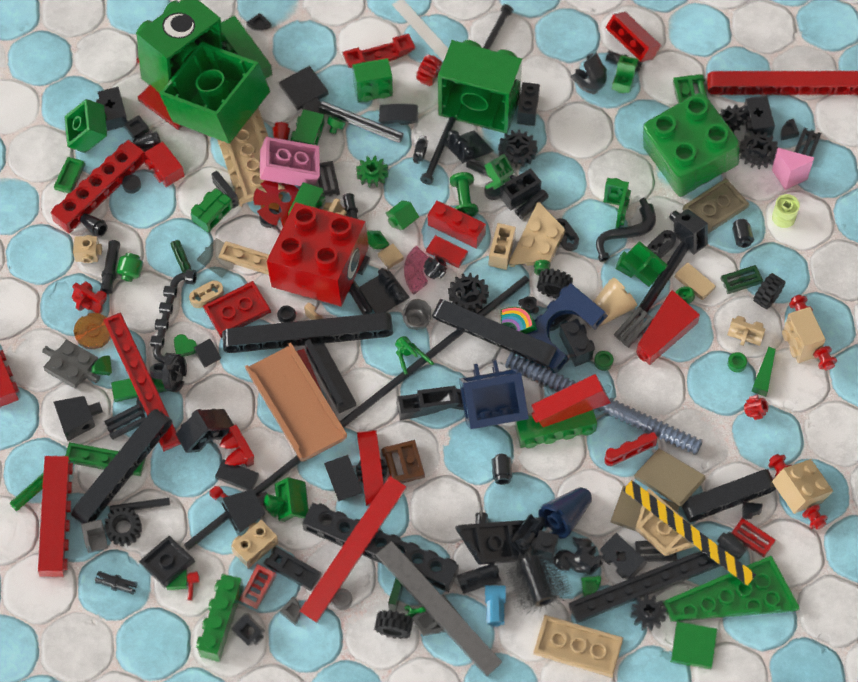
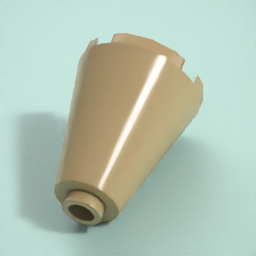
M614 277L608 281L593 301L608 315L600 326L635 309L637 306L633 296L630 293L628 294L625 291V287Z

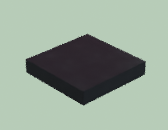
M310 66L279 82V86L297 110L302 109V105L316 97L321 99L328 95V90Z
M168 536L145 555L139 563L166 588L195 563V560L172 537Z

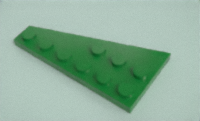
M772 555L746 566L756 574L748 585L733 574L728 573L663 601V607L667 608L666 613L671 622L799 611L800 607Z

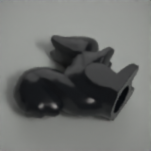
M573 537V544L578 550L575 553L569 550H560L553 558L555 559L553 562L557 561L554 564H557L556 566H559L557 568L561 571L572 569L575 572L587 573L588 575H592L603 564L600 561L603 558L601 555L593 556L596 553V546H592V541L588 538Z

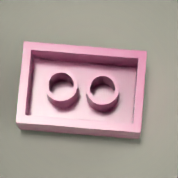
M271 137L265 138L260 149V179L301 186L305 182L315 186L320 176L319 146Z

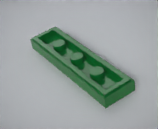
M69 442L65 456H69L70 463L104 470L119 451ZM146 458L132 475L141 476Z

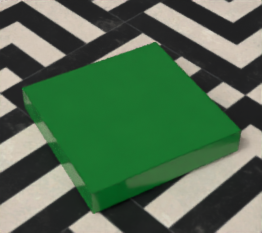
M677 621L670 662L711 670L717 628Z

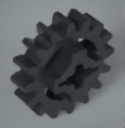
M519 129L517 133L511 130V135L505 133L504 138H500V144H498L499 156L505 154L510 165L512 163L515 164V168L518 167V164L525 167V162L531 164V160L536 158L538 150L537 141H533V135L528 137L527 131L522 134Z
M760 131L757 132V135L750 132V136L745 135L744 139L740 142V159H745V165L750 163L751 168L754 165L758 169L761 166L768 168V164H774L777 149L779 148L777 147L778 142H773V136L768 138L767 132L764 135H761Z
M463 273L460 279L456 276L455 282H450V288H448L449 301L467 310L472 309L473 312L476 311V307L482 309V304H487V298H489L488 285H485V280H479V275L472 277V273H469L468 277H465Z

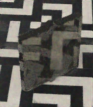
M216 238L209 247H205V251L197 258V261L223 278L230 269L234 268L235 263L218 257L224 243Z

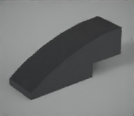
M456 386L417 390V394L398 396L396 404L399 419L405 420L449 409L459 405Z

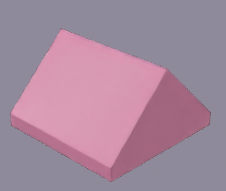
M778 148L772 171L786 190L808 180L814 157Z

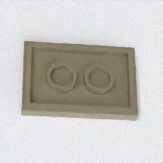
M725 178L685 204L682 210L689 209L706 221L709 234L748 208L749 203Z
M660 448L634 475L636 480L680 507L706 480L704 474Z
M623 485L610 523L636 531L635 528L642 505L623 491L626 487ZM662 499L665 503H667L673 510H675L678 513L680 507L679 505L675 504L674 502Z

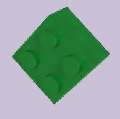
M388 58L352 64L357 102H369L374 99H386L393 96V78Z
M85 99L64 116L67 147L86 153L107 137L104 105Z

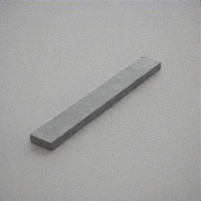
M392 541L376 554V557L418 603L426 608L428 614L486 677L502 663Z

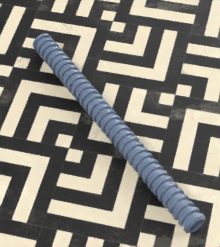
M515 353L509 355L505 364L507 369H517L522 373V376L527 375V378H533V381L538 380V383H544V386L548 385L550 389L554 388L555 391H561L575 384L574 380L569 381L568 377L565 379L563 375L559 376L557 372L554 374L552 370L548 371L546 367L543 369L541 365L537 366V363H531V360L526 361L524 357L515 356ZM613 398L609 399L610 404L598 408V411H604V414L609 413V416H615V419L620 418V421H626V424L631 423L632 427L637 426V429L641 428L643 432L648 431V434L655 432L659 439H665V442L669 441L671 445L676 444V447L680 446L682 450L687 449V452H693V455H696L701 448L702 439L697 440L696 436L691 437V434L687 435L685 431L680 432V429H674V426L669 427V424H663V421L658 422V419H652V416L649 415L648 417L646 413L641 414V411H635V408L630 409V406H624V403L619 404V401H613Z

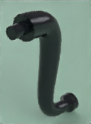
M646 198L639 200L641 204L639 209L642 216L641 223L605 231L597 238L596 249L600 262L607 261L610 258L609 254L604 250L605 241L642 236L654 228L656 223L653 204H648Z

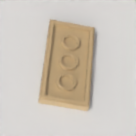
M544 615L533 655L613 677L623 637Z

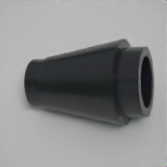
M150 131L133 140V143L141 150L151 149L161 143L157 131Z
M87 213L81 216L80 222L93 236L101 237L106 233L107 224L104 220Z

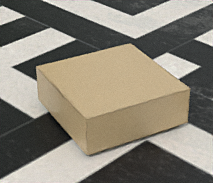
M394 244L378 252V257L388 269L404 260V256Z

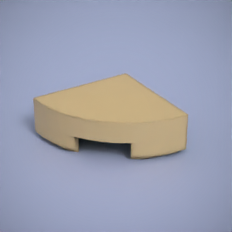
M308 302L304 306L305 316L309 319H323L322 315L319 316L314 311L316 308Z

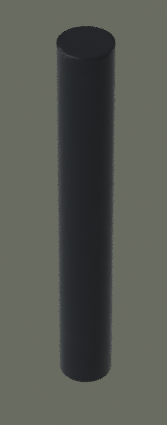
M170 498L110 505V513H113L114 509L120 511L119 507H123L124 510L127 507L132 511L170 505Z

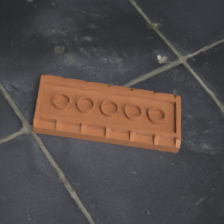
M289 343L288 347L249 367L246 365L245 369L299 460L307 461L343 442L347 438V433L292 343Z

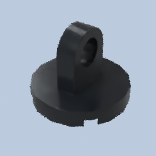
M172 353L168 356L165 363H156L150 366L151 377L161 379L167 391L178 392L181 390L185 382L182 381L183 376L187 375V363L181 354Z

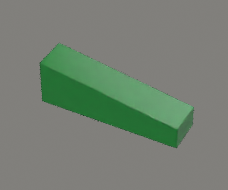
M768 347L751 392L764 397L767 396L776 349Z

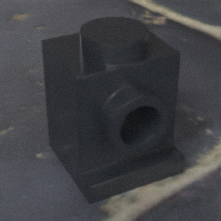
M244 614L231 628L247 646L257 645L264 638L262 634L265 630L250 614ZM250 627L254 629V633L252 635L248 633V629Z

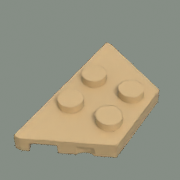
M537 202L508 264L510 267H515L518 264L534 265V262L537 260H547L551 263L565 234L564 227L539 202Z
M647 489L648 493H650L652 496H654L656 499H658L660 502H662L664 505L670 508L673 512L679 515L659 496H657L651 489ZM642 506L635 530L664 556L695 547L686 538Z

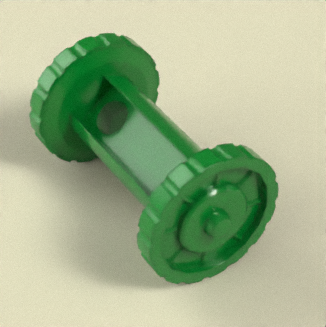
M468 172L456 173L450 177V185L457 188L459 205L454 209L473 217L478 214V206L471 203L469 186L474 183V176Z

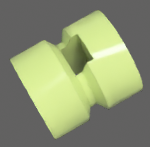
M784 194L777 198L772 213V220L777 226L788 228L795 223L800 208L798 199L790 194Z

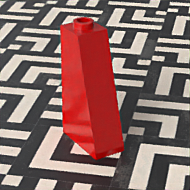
M672 290L637 345L636 353L639 359L651 365L698 324L700 314Z
M596 374L532 404L534 411L531 414L535 422H540L544 428L605 406L611 402Z

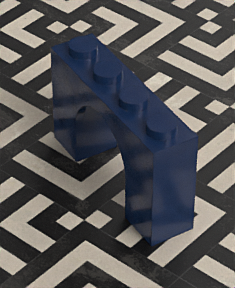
M572 283L569 286H565L560 291V296L549 303L547 311L535 319L537 330L527 333V335L546 342L557 349L549 365L557 373L569 361V358L550 340L552 323L562 315L572 314L580 317L596 330L608 317L604 310Z

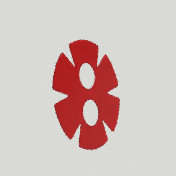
M265 180L260 184L266 192L258 188L255 189L254 205H264L257 212L265 221L277 226L280 217L282 226H284L299 189L295 185L282 183L281 185L285 189L278 190V182ZM281 191H286L290 194L291 200L285 203L279 199L278 195ZM271 203H277L281 207L279 214H273L269 211Z

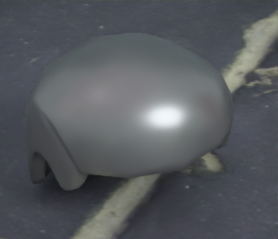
M413 299L404 307L403 321L410 329H424L431 320L432 309L426 301Z

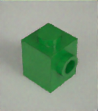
M404 200L386 212L390 226L400 230H404L419 218L412 203Z

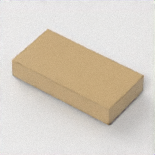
M688 262L674 276L684 286L692 288L694 294L702 301L716 287Z

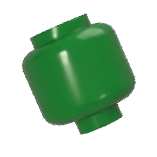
M126 253L120 257L117 274L122 276V280L132 282L133 279L140 278L143 268V261L140 259V256Z

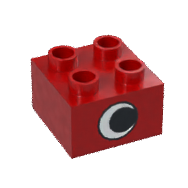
M295 202L266 261L271 287L342 307L369 249L366 221Z

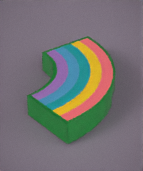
M508 307L501 309V324L508 327H516L517 331L524 334L537 330L534 318L523 308Z

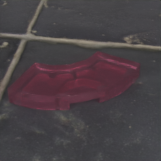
M417 245L409 252L404 264L405 282L413 295L428 284V280L423 273V266L429 257Z

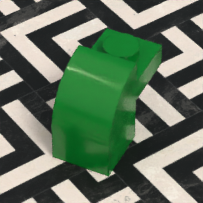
M620 56L611 89L619 93L631 92L638 63L637 58Z

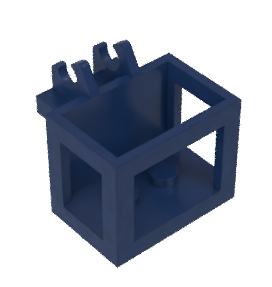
M494 360L493 373L480 375L478 364H474V376L459 379L466 425L470 429L529 419L522 374L517 369L499 371L497 360Z

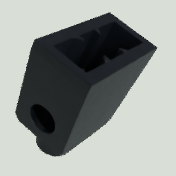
M686 209L681 214L677 210L670 214L669 219L674 223L676 237L681 242L689 245V251L693 255L708 245V223L689 209Z
M85 396L53 402L67 441L94 428L95 423L92 416L103 413L100 402L88 405Z
M250 489L220 500L237 535L265 515L263 506L265 496L268 494L267 492L256 496L254 490Z

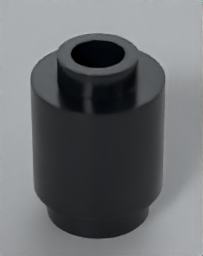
M746 219L736 220L732 227L735 243L742 248L749 247L754 242L751 225Z
M497 454L491 460L493 479L496 484H508L512 478L511 458L506 454Z
M730 531L727 534L723 532L717 540L718 546L737 560L748 549L744 545L745 543Z

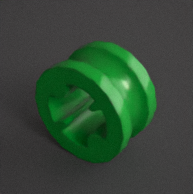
M547 260L535 261L534 273L539 276L542 270H550L551 263Z

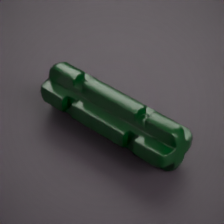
M180 240L172 241L170 245L182 273H186L187 269H191L188 258Z

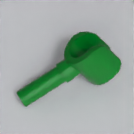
M409 605L404 607L409 612L406 615L412 618L417 613L426 611L425 607L412 608Z

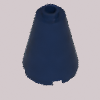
M578 487L543 504L538 511V515L545 519L544 527H549L552 530V534L559 535V539H565L571 534L591 504L592 495L588 489Z

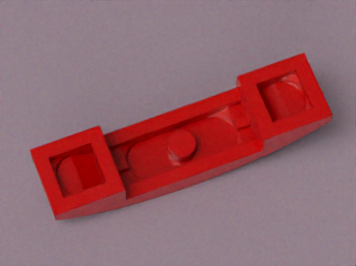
M408 33L392 38V42L365 50H360L357 47L343 51L342 54L348 68H353L352 64L387 58L389 62L394 61L415 50V45Z
M376 430L357 432L366 506L371 505L384 485Z

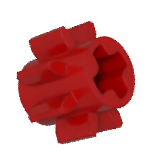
M758 395L750 396L744 404L746 415L750 418L754 417V420L762 419L769 409L766 399L759 398Z

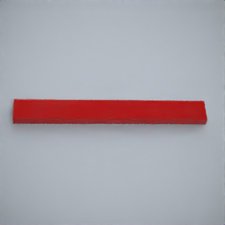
M121 312L103 319L146 415L148 416L152 410L157 409L169 417ZM173 423L159 441L163 452L181 444L175 435L176 430Z
M389 476L300 609L301 613L316 623L319 621L407 489L405 485Z

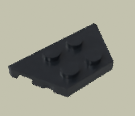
M525 520L457 525L455 529L478 565L509 563L517 561L519 557V552L510 543V540Z

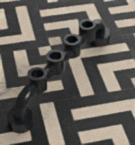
M187 269L186 273L176 275L172 279L170 286H164L163 295L167 299L166 302H160L159 313H162V318L155 320V330H158L157 336L152 335L150 340V346L154 347L153 355L160 363H165L168 356L172 354L166 353L163 356L161 355V349L165 344L164 337L169 328L170 314L173 313L174 298L177 297L178 284L180 281L185 280L186 284L195 285L197 279L196 270Z

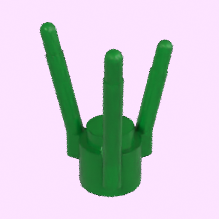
M402 336L397 339L395 343L398 349L396 354L399 357L405 375L408 372L403 355L409 356L412 354L414 357H418L419 354L429 364L434 365V362L412 343L408 337Z

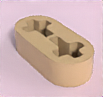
M213 280L193 290L189 295L191 305L195 308H202L203 305L223 296V286L219 281ZM215 287V289H218V292L215 293L212 291V288ZM198 296L201 298V301L195 300V297Z

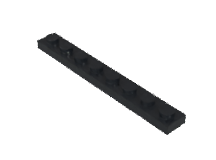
M699 551L569 603V608L576 623L635 601L638 597L642 598L645 594L650 595L721 565L703 551Z

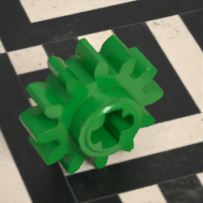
M366 156V162L360 160V166H356L357 179H361V185L367 182L368 188L372 184L378 187V182L384 184L385 178L388 177V165L384 164L383 159L377 161L376 156L373 157V160Z

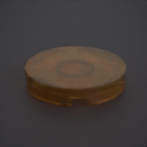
M89 313L87 316L79 318L73 331L78 344L86 349L93 350L106 345L111 339L103 321L107 317L100 313Z

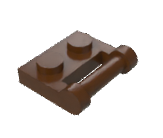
M415 440L381 449L382 456L385 457L388 471L392 478L400 483L425 478ZM394 453H398L403 475L397 474L392 456Z

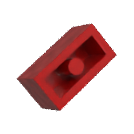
M164 142L144 152L146 158L144 161L145 165L149 170L152 169L155 172V178L159 183L162 182L165 187L185 177L182 165Z

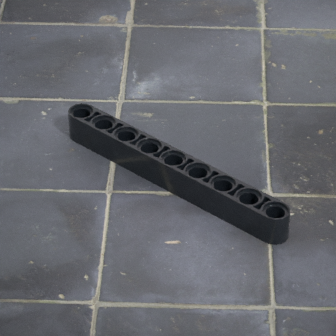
M374 313L229 328L222 332L223 350L226 353L277 349L286 348L289 346V343H292L293 347L305 346V341L309 339L314 345L321 341L325 344L383 338L393 334L391 314Z

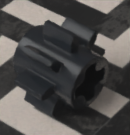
M435 256L433 259L429 257L424 262V272L429 278L436 279L439 277L441 279L446 274L447 268L445 266L447 264L441 257Z

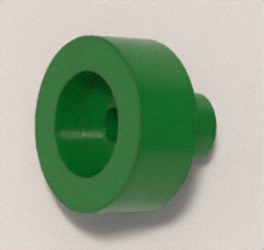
M329 116L327 124L331 126L329 132L336 134L338 129L343 130L346 122Z

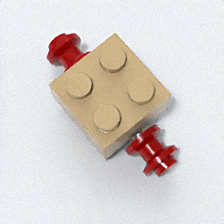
M796 295L789 303L790 308H795L796 311L788 314L782 331L785 341H788L791 355L793 358H796L798 363L815 358L820 360L818 364L819 369L830 370L835 367L837 359L830 356L832 352L830 346L823 347L826 339L813 314L812 307L806 306L807 297Z
M776 454L769 459L768 467L770 469L775 468L777 471L772 483L791 511L795 514L806 510L802 516L803 518H809L811 521L809 527L811 529L816 528V530L823 528L827 524L825 521L828 517L819 513L821 508L819 504H822L833 490L812 459L795 465H786L784 462L786 459L785 455Z

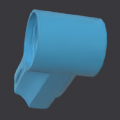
M485 585L487 625L492 627L504 625L506 586Z

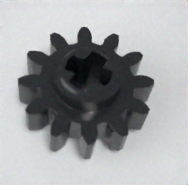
M728 105L727 109H721L720 115L732 132L740 131V126L745 125L743 120L747 119L743 108H738L737 105L731 108Z
M645 594L643 601L638 597L636 600L637 604H632L631 607L633 612H631L630 617L636 618L634 625L642 624V631L648 626L649 631L652 632L654 625L660 629L661 622L666 620L664 614L667 612V608H661L663 600L657 603L655 595L650 600L647 594Z

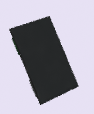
M348 455L324 463L338 502L363 493Z

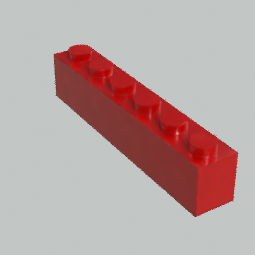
M69 456L44 457L38 557L39 577H64V571H68V558H65V551H69V539H66V532H70V520H67V513H71V501H68V494H72V482H69V475H73V463H70Z

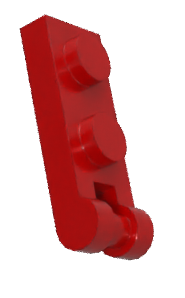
M655 432L650 434L644 433L637 440L627 441L617 449L609 448L606 450L604 462L607 466H614L655 447L658 437Z

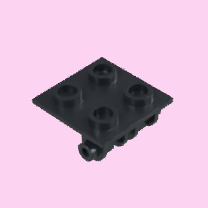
M451 130L448 133V140L443 141L461 163L494 152L475 130L459 135L456 130Z
M384 268L378 270L379 275L359 287L375 313H385L410 298L390 270Z

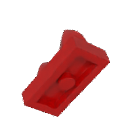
M237 424L229 427V433L222 438L219 446L226 449L236 448V450L227 457L225 464H245L246 467L254 465V454Z

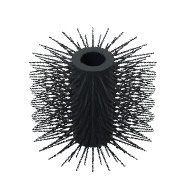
M532 554V556L524 558L520 562H515L519 564H512L517 567H508L512 569L506 570L510 571L508 573H511L508 575L511 576L508 579L513 577L510 581L515 583L509 587L515 586L511 589H515L514 591H517V593L513 594L521 597V599L515 602H519L523 606V610L527 609L528 606L530 607L529 609L532 606L534 608L546 607V605H550L552 602L556 603V601H559L554 600L560 597L557 594L569 592L565 591L567 589H564L567 586H564L565 584L562 585L565 581L560 579L563 577L559 576L561 574H558L561 571H558L556 574L557 570L554 566L557 564L554 563L557 561L552 562L555 560L552 559L555 557L552 556L553 554H546V556H533Z

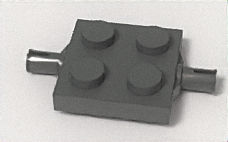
M66 339L57 350H53L48 346L43 348L42 353L50 357V360L43 367L44 371L76 389L86 378L95 383L100 380V376L92 373V367L98 360V357Z

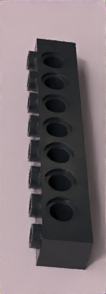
M312 503L302 525L304 531L342 547L360 520L348 518L345 513L340 511L334 512L329 510V507L324 504ZM324 520L332 521L329 525L322 524ZM344 527H347V528L350 529V530H349L348 532H346V533H343V532L340 531V530H341L342 528H344ZM379 529L362 555L383 564L376 557V554L383 548H378L376 545L379 543L388 545L392 541L400 551L404 552L407 559L432 586L448 593L459 572V565L453 559L439 557L432 550L425 551L417 544L404 542L397 535L391 534L390 536L383 533L381 529ZM419 558L423 560V562L420 564L413 563V560ZM434 566H438L441 568V570L439 572H433L431 568Z

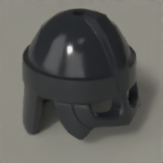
M596 51L588 54L586 57L587 60L583 64L586 72L582 69H575V74L570 76L583 91L595 94L598 90L602 89L607 81V69Z

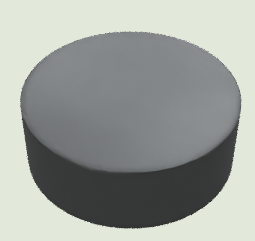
M339 589L332 600L334 607L339 610L348 609L352 605V594L350 591Z

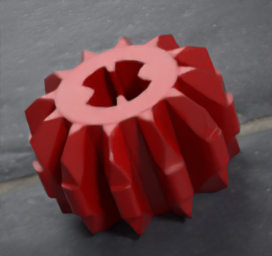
M426 55L418 67L416 79L424 85L432 86L438 78L443 64L442 61L434 55Z

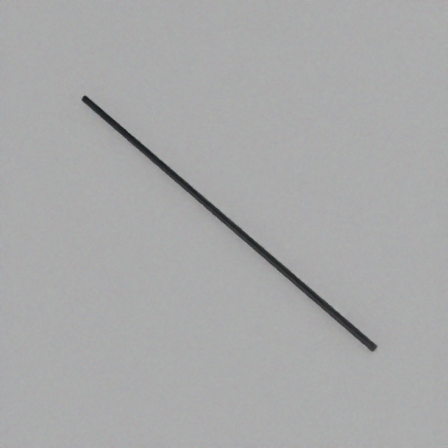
M523 276L477 314L485 317L529 282L528 277ZM456 329L425 355L432 359L465 332ZM422 357L407 368L408 373L406 375L404 372L400 373L339 421L342 427H346L427 363V361ZM296 455L254 488L256 496L260 495L301 462ZM226 512L184 544L187 550H190L229 518Z

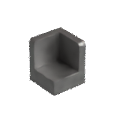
M101 520L81 524L88 553L108 548Z

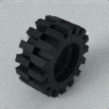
M554 268L550 270L545 269V271L542 270L540 272L537 288L541 294H547V297L553 296L556 299V297L560 296V291L565 286L573 283V278L570 274L566 275L565 271L560 272L559 269L557 271Z
M774 273L769 274L755 293L753 301L764 309H769L772 303L774 304L776 298L779 297L786 282Z
M119 507L120 511L114 509L113 514H108V519H105L106 525H104L109 540L113 541L115 545L119 543L120 546H124V543H127V546H129L131 541L134 543L137 541L136 537L140 538L142 524L134 510L130 511V508L127 507L124 510L123 507ZM120 521L130 522L131 528L125 533L116 531V525Z
M378 611L374 630L381 635H386V637L406 639L411 635L413 618L405 615V613H398L399 611Z

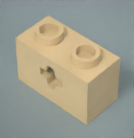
M497 223L489 253V266L507 270L515 240L516 227Z

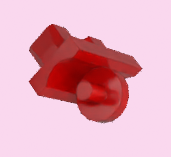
M86 281L81 285L77 282L72 285L74 289L72 299L76 302L75 307L78 311L86 308L97 314L102 312L103 304L107 298L105 292L100 290L96 294L93 293L92 285Z

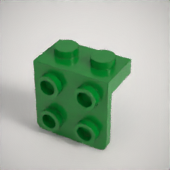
M607 177L603 202L619 206L616 229L620 228V225L624 226L631 190L628 189L629 182Z

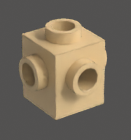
M74 236L73 255L75 261L84 263L98 262L99 255H102V244H99L97 236Z

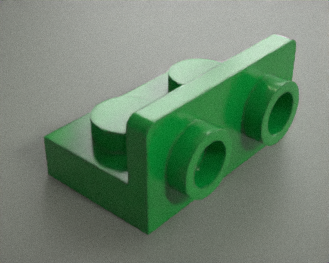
M505 154L484 165L487 175L493 180L485 186L486 189L491 187L496 189L511 180L509 176L515 173Z

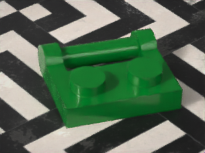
M703 74L673 77L672 82L677 103L695 95L693 83L697 84L699 93H704L707 96Z

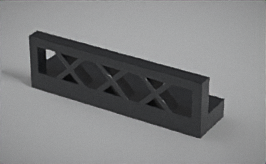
M310 339L305 341L306 353L338 413L340 414L355 407L356 401L324 342L321 341L313 345Z

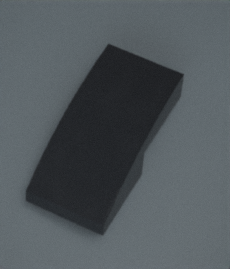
M379 105V123L390 124L398 122L401 125L418 123V105Z

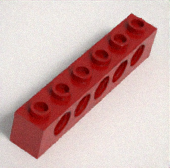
M130 140L119 145L117 150L111 156H108L98 168H95L90 176L82 180L75 190L69 192L60 204L53 207L50 212L53 222L70 234L81 223L80 218L83 214L87 213L90 215L122 185V180L125 176L133 174L145 163L144 151Z

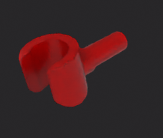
M214 486L209 491V495L214 500H217L220 496L222 498L228 497L219 486Z
M197 571L190 572L187 575L189 584L188 601L193 599V584L200 583Z

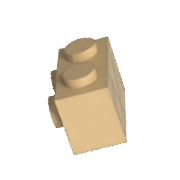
M260 520L258 523L255 522L250 525L244 535H239L233 540L231 545L232 552L249 569L278 544V538Z

